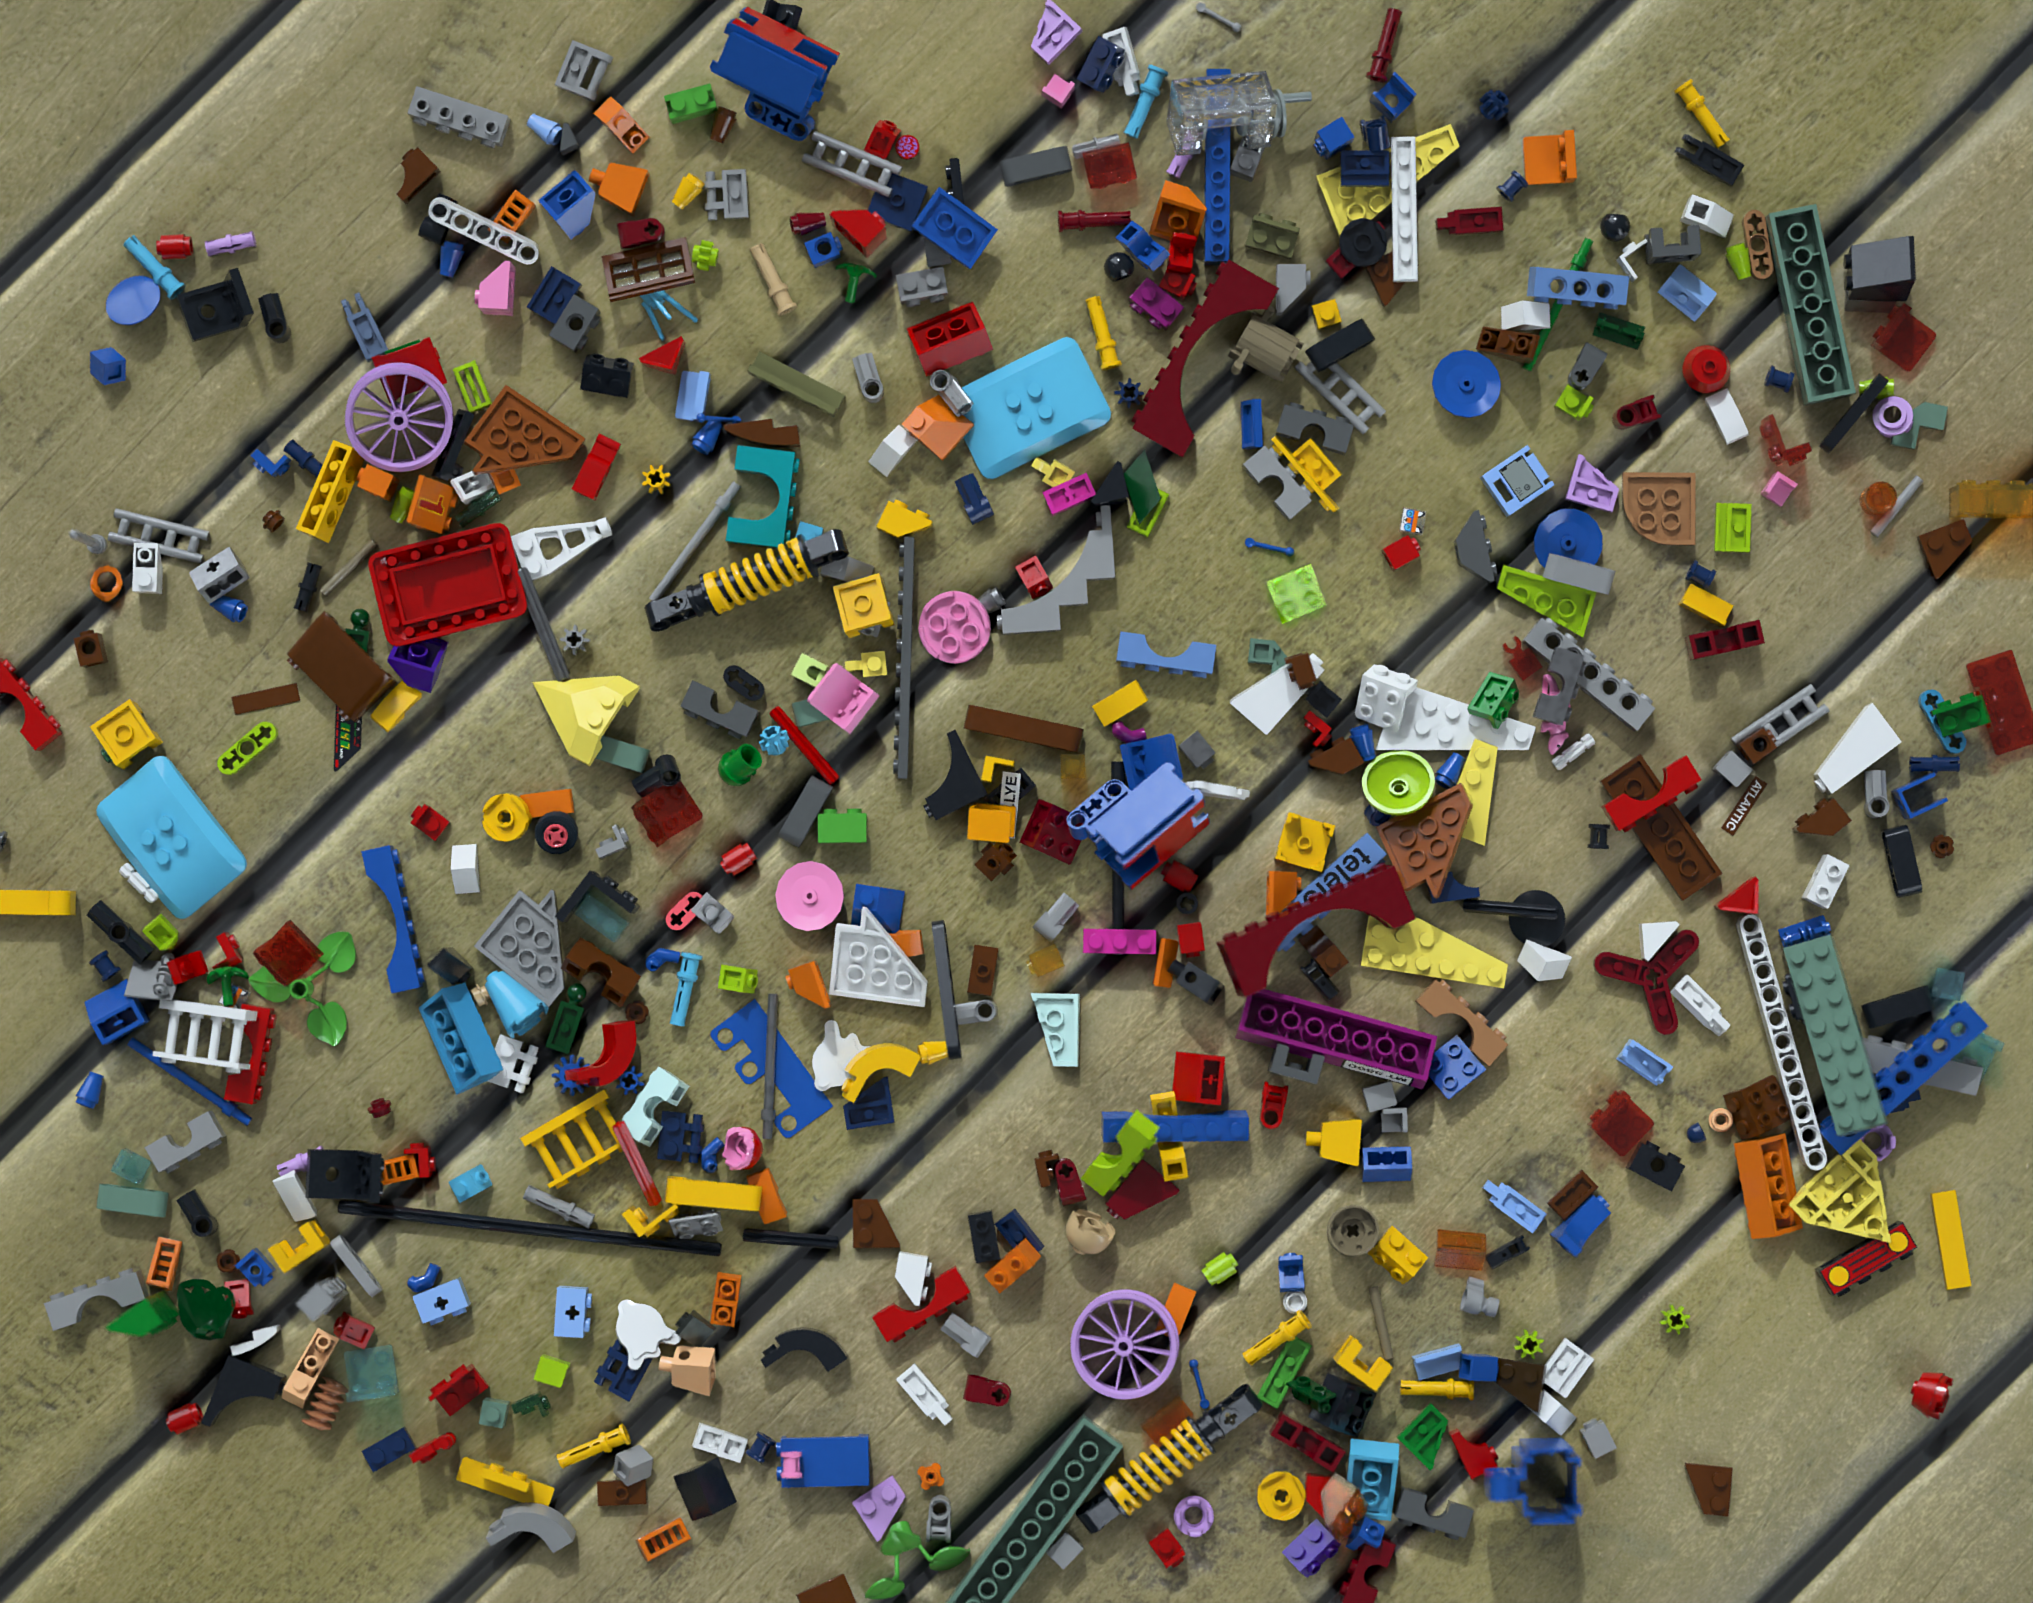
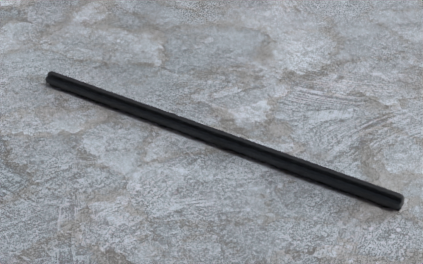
M341 1200L338 1203V1213L709 1256H720L722 1251V1244L653 1235L646 1237L644 1234L639 1237L635 1233Z

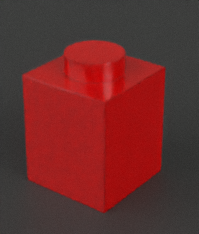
M1406 535L1383 548L1381 552L1392 571H1395L1420 556L1418 551L1421 548L1415 538L1411 539L1409 535Z
M1201 922L1176 925L1180 954L1186 953V958L1200 956V951H1205Z

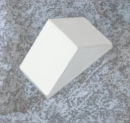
M1519 301L1502 306V329L1509 331L1550 328V305L1547 303Z
M898 425L881 442L868 462L884 476L888 477L917 442V439Z
M471 471L450 481L461 501L466 505L495 488L488 473L474 475Z
M477 844L452 846L451 874L455 894L480 892Z
M1676 921L1639 924L1641 958L1644 961H1649L1680 924Z
M1526 939L1517 961L1537 981L1563 978L1572 957Z
M1544 1389L1540 1412H1534L1530 1409L1560 1436L1577 1418Z

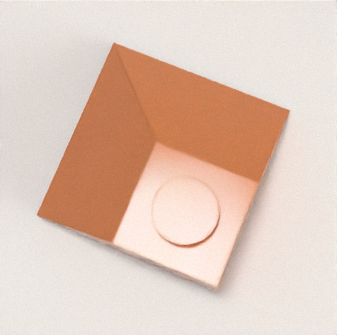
M1165 180L1149 234L1169 241L1175 232L1193 235L1198 239L1207 207L1189 187Z
M937 395L918 405L902 423V426L927 449L944 461L974 424L964 415L957 417L944 399Z
M1267 872L1266 915L1276 911L1280 913L1297 896V892H1301V877H1297V872Z
M817 960L788 970L789 975L785 977L790 990L794 989L797 994L823 1008L832 1006Z

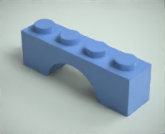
M1120 632L1116 662H1121V667L1135 668V664L1144 665V670L1159 672V668L1169 669L1168 673L1183 675V671L1193 672L1192 677L1207 678V674L1212 675L1216 645L1192 641L1189 648L1181 655L1162 657L1150 649L1145 635Z

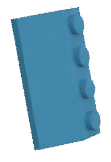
M465 983L441 989L419 1007V1011L456 1095L492 1079L504 1070L500 1058L493 1047L491 1038L482 1022L481 1015L478 1013L472 995Z

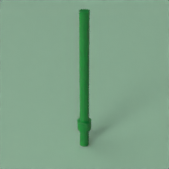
M1584 239L1578 253L1574 254L1570 262L1572 264L1570 270L1580 271V269L1584 268L1587 262L1586 257L1593 244L1592 240ZM1555 299L1550 309V328L1540 330L1538 334L1540 339L1534 358L1529 364L1524 363L1522 367L1529 372L1532 371L1563 304H1557L1558 299Z

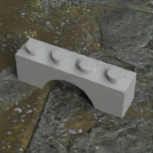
M133 1268L119 1272V1278L111 1280L110 1276L95 1280L97 1285L88 1288L87 1284L72 1288L74 1292L65 1296L63 1291L49 1296L51 1301L44 1303L53 1331L80 1322L84 1306L94 1296H108L117 1301L121 1307L149 1297L141 1270L134 1272Z
M330 1276L318 1282L296 1305L312 1321H315L322 1314H328L349 1293L346 1290L347 1285L341 1278Z

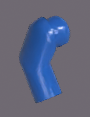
M659 948L647 957L646 968L649 971H656L666 961L678 964L681 952Z
M718 1137L701 1152V1166L707 1173H714L717 1170L716 1153L725 1146Z
M430 1263L425 1275L420 1277L412 1276L408 1279V1287L413 1292H421L431 1288L441 1267Z

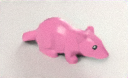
M1550 674L1543 675L1542 693L1550 696L1557 695L1560 690L1554 677ZM1542 721L1541 732L1548 730L1550 734L1548 750L1551 755L1555 754L1561 748L1565 739L1569 737V734L1565 732V721L1561 726L1547 721Z

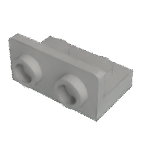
M943 266L896 275L901 305L906 304V307H914L920 305V301L929 299L930 303L944 301V297L948 296Z

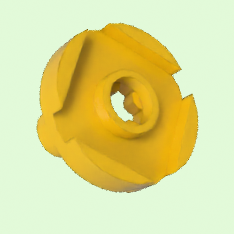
M511 793L493 796L486 802L483 808L484 820H482L484 830L491 838L498 841L509 842L519 839L525 834L532 821V815L529 813V808L525 801ZM503 812L510 813V822H502L504 818Z
M1288 1471L1272 1472L1265 1476L1258 1485L1257 1501L1259 1507L1265 1515L1281 1521L1292 1519L1300 1513L1304 1505L1306 1496L1304 1486L1296 1476ZM1279 1489H1281L1282 1492H1288V1495L1285 1496L1286 1501L1281 1502L1280 1499L1275 1500L1274 1496L1277 1495L1276 1491Z

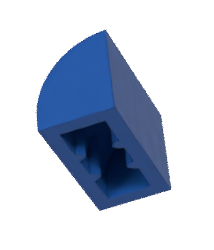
M1411 1146L1362 1148V1182L1411 1181Z

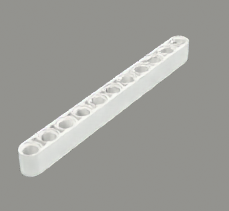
M1743 915L1737 920L1736 928L1782 1093L1789 1109L1790 1122L1801 1161L1809 1169L1820 1170L1826 1165L1827 1156L1763 926L1756 915ZM1748 918L1754 922V929L1751 932H1747L1743 927L1744 921ZM1753 942H1758L1761 946V951L1758 955H1753L1750 951V946ZM1760 965H1764L1768 972L1767 976L1763 979L1759 978L1756 973ZM1768 988L1774 992V998L1770 1002H1766L1763 998V992ZM1773 1012H1777L1780 1015V1022L1777 1025H1772L1769 1019ZM1780 1035H1784L1787 1039V1044L1782 1049L1776 1045V1039ZM1789 1058L1793 1061L1794 1066L1791 1071L1786 1072L1782 1064ZM1793 1082H1797L1800 1086V1091L1796 1095H1792L1789 1092V1086ZM1803 1105L1807 1113L1805 1117L1799 1119L1796 1116V1109L1798 1106ZM1806 1129H1810L1813 1132V1138L1809 1142H1805L1802 1138V1134ZM1813 1152H1817L1820 1158L1816 1165L1809 1163V1156Z

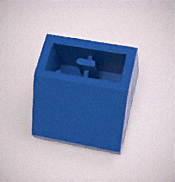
M128 979L84 1002L90 1023L102 1045H108L150 1022L138 998L124 997Z

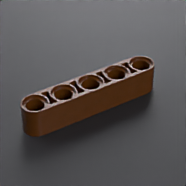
M968 705L964 729L1076 753L1080 751L1084 729L974 705Z

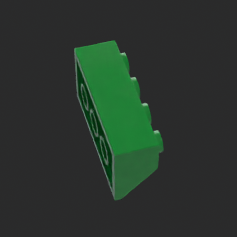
M164 1290L145 1298L105 1328L115 1333L141 1337L150 1334L152 1337L178 1322L176 1317L179 1316V1310Z

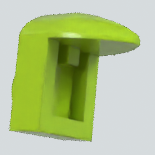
M159 914L142 930L160 951L172 950L177 944L179 932L162 914Z

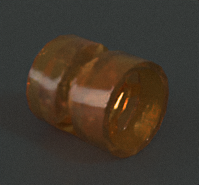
M1883 481L1866 487L1860 495V505L1863 511L1873 516L1881 515L1891 510L1897 501V492L1894 487Z

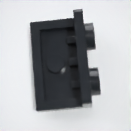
M588 354L583 363L580 390L628 398L634 363L628 362L625 358L612 359L606 358L602 354Z

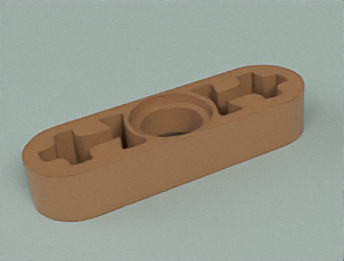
M1751 210L1742 219L1746 248L1749 250L1751 275L1754 279L1762 281L1767 279L1773 272L1771 249L1764 214L1758 210ZM1754 216L1755 219L1760 220V223L1756 225L1757 232L1762 231V234H1754L1750 237L1749 233H1753L1754 228L1752 224H1748V221ZM1752 240H1762L1764 243L1763 251H1754L1751 247ZM1766 254V258L1763 257L1761 260L1764 267L1767 266L1768 270L1764 272V275H1761V272L1755 269L1759 266V258L1754 260L1753 256L1760 257Z

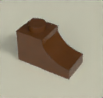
M418 147L415 150L410 149L402 157L404 161L400 163L405 170V179L397 196L406 205L441 172Z
M1317 925L1298 940L1330 978L1349 963L1335 944Z

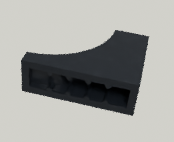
M956 730L947 733L952 752L948 775L943 784L932 795L925 798L927 804L923 805L928 817L934 816L936 821L988 795Z
M228 1355L201 1424L211 1427L215 1424L220 1413L230 1403L241 1398L255 1396L274 1400L278 1395L282 1396L283 1388L287 1383L284 1381L286 1375L241 1356Z

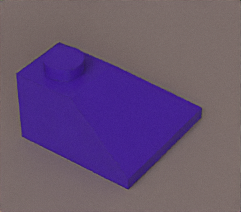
M434 638L405 646H393L387 662L407 686L431 693L438 679L449 642Z

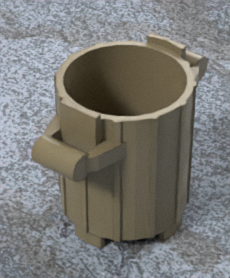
M1269 306L1268 310H1264L1262 315L1256 311L1252 312L1251 320L1237 345L1228 354V357L1235 360L1231 368L1233 374H1239L1243 363H1246L1274 380L1283 382L1285 376L1280 373L1287 375L1293 360H1295L1300 352L1295 347L1302 349L1304 343L1300 342V339L1268 322L1274 314V307Z

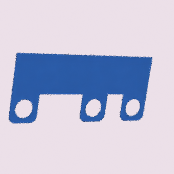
M754 999L711 1031V1037L722 1051L728 1050L742 1039L752 1051L735 1065V1070L744 1083L751 1084L765 1074L767 1015L756 999ZM723 1028H728L733 1033L732 1041L727 1044L721 1043L717 1037L718 1032ZM776 1028L774 1083L791 1106L775 1117L774 1124L784 1137L790 1138L833 1107L823 1091L815 1087V1080ZM750 1061L756 1064L757 1073L753 1077H746L742 1073L744 1063ZM787 1115L793 1116L797 1122L796 1127L791 1131H786L781 1126L782 1118Z

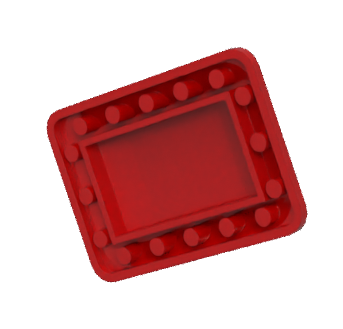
M493 523L377 552L370 557L368 562L387 641L394 646H405L522 616L527 610V600L521 577L518 574L519 567L509 529L501 523Z

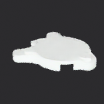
M1187 781L1185 783L1192 791L1197 788L1204 796L1245 800V798L1250 797L1249 790L1237 789L1232 786L1203 781Z
M829 1020L825 1023V1038L817 1047L812 1059L815 1073L814 1084L820 1091H826L830 1087L842 1086L845 1080L852 1076V1074L844 1070L848 1063L859 1052L870 1047L862 1046L855 1033L842 1038L838 1024L834 1020Z
M623 1300L619 1303L616 1336L628 1353V1367L631 1370H638L646 1358H658L661 1354L659 1344L663 1343L674 1346L680 1343L681 1337L675 1333V1330L665 1325L662 1316L653 1307L646 1304L633 1303L630 1300Z

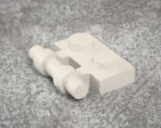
M500 1034L495 1051L500 1058L504 1070L488 1080V1082L508 1088L512 1079L517 1081L514 1091L524 1093L526 1085H529L531 1080L529 1075L533 1064H536L538 1059L536 1055L539 1047L530 1045L527 1053L521 1051L524 1042ZM518 1059L524 1061L520 1074L514 1072Z

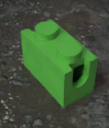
M710 83L664 96L672 124L712 114L718 110Z
M823 809V814H818V843H867V814L862 813V809H847V813H837V809Z

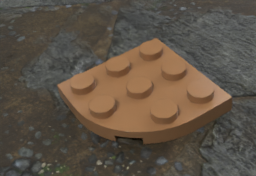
M1623 472L1622 505L1625 516L1633 529L1645 539L1656 544L1694 546L1696 473Z

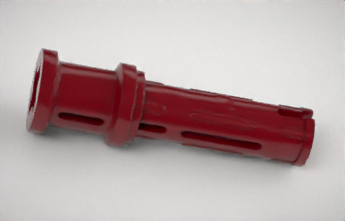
M1387 9L1377 51L1372 53L1371 58L1373 61L1370 72L1366 73V78L1379 83L1387 82L1386 73L1389 64L1393 61L1391 51L1402 11L1398 9Z
M1061 210L1058 211V231L1063 232L1065 229L1083 231L1086 227L1127 226L1131 222V212L1085 213V211L1078 210V212L1063 213Z

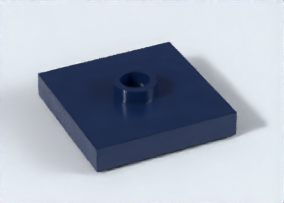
M892 173L887 183V187L893 189L891 196L886 197L874 192L868 211L871 214L874 211L877 212L885 220V223L912 232L913 228L911 226L918 216L928 186Z

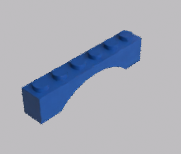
M392 845L361 851L366 875L376 882L385 893L392 906L396 920V946L392 959L386 969L391 993L423 987L422 982H425L423 967L419 968L417 958H420V950L418 944L413 942L412 935L415 934V926L413 920L408 918L407 911H410V903L408 897H404L402 887H405V879L403 873L398 871L397 864L400 863L398 849L394 850Z
M1221 1110L1206 1114L1180 1116L1143 1114L1160 1127L1154 1135L1158 1138L1156 1142L1249 1141V1116L1246 1110ZM1126 1111L1101 1112V1136L1103 1142H1119L1116 1135L1133 1113Z

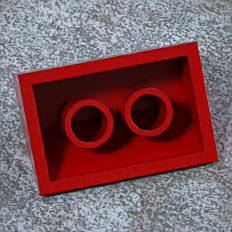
M837 210L829 214L832 226L866 258L887 238L885 220L875 211L871 214L868 210Z
M973 301L906 328L926 377L932 375L937 370H945L993 350L986 328Z

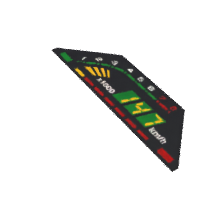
M337 705L335 715L334 771H338L361 749L362 717L357 722H354L352 719L347 722L337 712L340 709Z

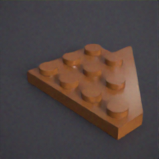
M507 385L504 386L464 440L465 445L483 456L472 470L474 475L572 460L585 442L583 436Z
M1462 783L1432 797L1425 806L1416 812L1396 816L1376 827L1406 892L1427 882L1433 896L1436 899L1440 897L1473 807Z

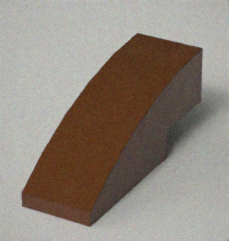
M772 419L724 425L727 433L754 444L782 448L801 447L797 425L774 428Z

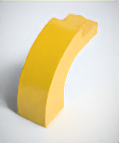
M892 1043L877 1044L862 1050L851 1059L844 1069L852 1074V1076L845 1080L841 1089L843 1091L842 1096L854 1103L866 1079L879 1069L890 1068L911 1077L921 1055L905 1046Z
M1174 1091L1150 1095L1153 1115L1178 1116ZM1157 1142L1164 1181L1189 1178L1183 1143Z

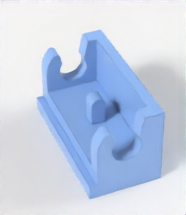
M1632 1039L1628 1040L1616 1058L1656 1086L1664 1081V1076L1673 1068L1672 1065Z

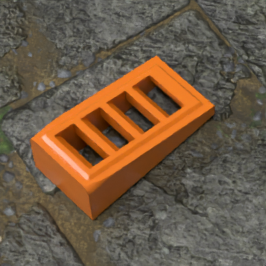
M515 190L493 222L501 224L517 233L536 205ZM519 201L525 206V209H520L515 205V202ZM512 208L520 214L519 218L509 213V210ZM505 216L515 223L513 227L503 220ZM502 236L500 238L507 245L511 241L509 236Z
M408 1154L384 1160V1171L382 1172L384 1180L380 1181L383 1186L419 1177L417 1155ZM405 1160H408L411 1174L408 1175L404 1164ZM397 1162H399L402 1176L399 1177L395 1166ZM388 1164H390L393 1178L389 1179L386 1169Z
M158 1237L146 1284L149 1287L172 1291L183 1242ZM162 1246L174 1248V1253L163 1251ZM160 1256L169 1257L172 1260L171 1262L160 1260ZM158 1266L167 1267L169 1271L158 1270ZM156 1275L166 1277V1282L155 1280Z
M680 1517L636 1540V1543L645 1561L648 1562L689 1541L691 1537ZM675 1525L682 1537L679 1540L672 1529ZM666 1530L673 1542L671 1544L668 1543L663 1533ZM654 1536H659L664 1546L662 1549L659 1548ZM648 1539L650 1540L651 1545L655 1551L652 1554L645 1542Z

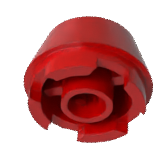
M1702 345L1691 350L1685 357L1682 367L1683 376L1687 384L1692 389L1702 393H1712L1721 389L1728 381L1731 369L1730 362L1725 353L1711 345Z
M1923 1372L1919 1381L1915 1380L1911 1389V1394L1913 1395L1912 1406L1928 1419L1932 1417L1939 1420L1940 1413L1944 1412L1950 1397L1949 1390H1947L1948 1386L1953 1385L1954 1379L1945 1376V1373Z

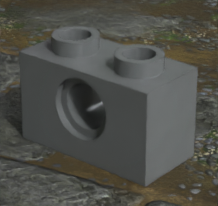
M574 294L549 336L576 353L578 349L582 350L589 339L587 334L591 328L595 329L601 320L599 314L601 312L598 308ZM575 319L583 321V327L578 331L571 329V323Z

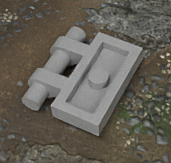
M746 169L722 170V180H715V172L713 171L705 172L706 181L703 183L704 190L707 193L705 211L708 212V221L718 220L717 211L724 210L725 220L749 218ZM717 189H723L722 202H717L716 200Z

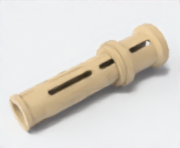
M761 243L760 246L758 244L752 247L750 252L769 288L768 295L770 298H773L778 308V316L785 315L796 309L798 306L796 303H793L787 291L789 289L787 284L782 283L764 244Z

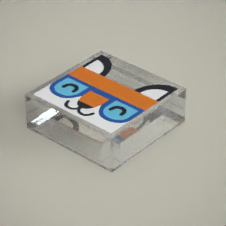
M1403 507L1398 532L1422 536L1427 511Z
M231 982L234 1005L229 1007L241 1009V1005L247 1002L251 992ZM222 993L217 1003L224 1006Z

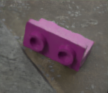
M1148 277L1134 294L1129 297L1130 307L1140 315L1145 313L1150 318L1149 323L1158 330L1161 327L1167 330L1184 309V306Z

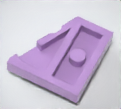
M1578 454L1565 500L1612 513L1619 488L1611 481H1608L1604 474L1586 461L1583 455Z
M892 1475L852 1501V1504L876 1541H879L906 1495Z

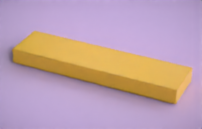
M1956 1190L1930 1193L1945 1287L1947 1290L1971 1286Z

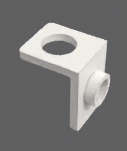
M1646 239L1637 245L1634 242L1622 249L1624 254L1616 260L1624 273L1629 276L1631 282H1634L1638 277L1625 258L1643 247L1648 242Z

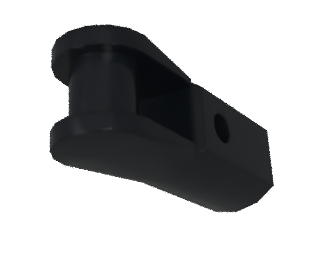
M1311 958V962L1305 967L1301 966L1300 969L1328 1002L1340 991ZM1318 970L1321 975L1314 980L1310 975Z
M1523 1235L1484 1255L1492 1270L1530 1249L1529 1246L1525 1245ZM1514 1244L1518 1251L1512 1254L1508 1247Z

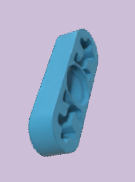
M1936 690L1922 692L1918 699L1919 706L1943 748L1951 754L1962 752L1966 747V738L1962 731L1952 734L1954 739L1959 738L1960 740L1957 744L1958 749L1950 747L1951 738L1949 736L1943 737L1941 729L1936 724V715L1931 716L1930 714L1934 708L1931 704H1925L1927 700L1926 695L1930 697L1935 696L1936 700L1933 703L1937 709L1936 704L1944 701L1941 694Z

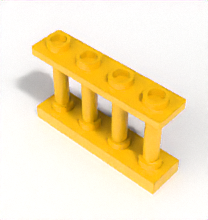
M607 1089L600 1091L520 1138L524 1146L531 1144L541 1156L554 1179L547 1184L549 1188L553 1186L556 1189L563 1187L569 1183L568 1177L575 1173L577 1177H580L590 1171L588 1166L597 1161L598 1165L611 1159L609 1154L617 1149L619 1153L623 1152L612 1129L616 1121L606 1106L608 1104L606 1100L611 1097ZM591 1108H594L595 1111L598 1110L617 1143L605 1151L585 1118L587 1117L585 1112ZM570 1120H573L574 1123L577 1122L596 1155L584 1163L564 1130L566 1129L564 1124ZM550 1132L558 1137L575 1167L564 1175L560 1172L544 1144L545 1139L543 1136Z

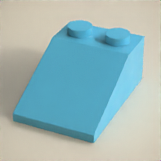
M1351 1439L1343 1516L1360 1518L1366 1516L1369 1519L1391 1521L1399 1461V1444Z

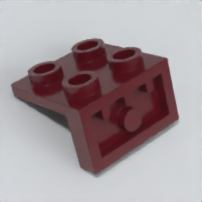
M1038 799L1019 843L1070 865L1082 840L1073 838L1070 833L1067 817L1071 812ZM1078 823L1075 827H1080L1084 823Z

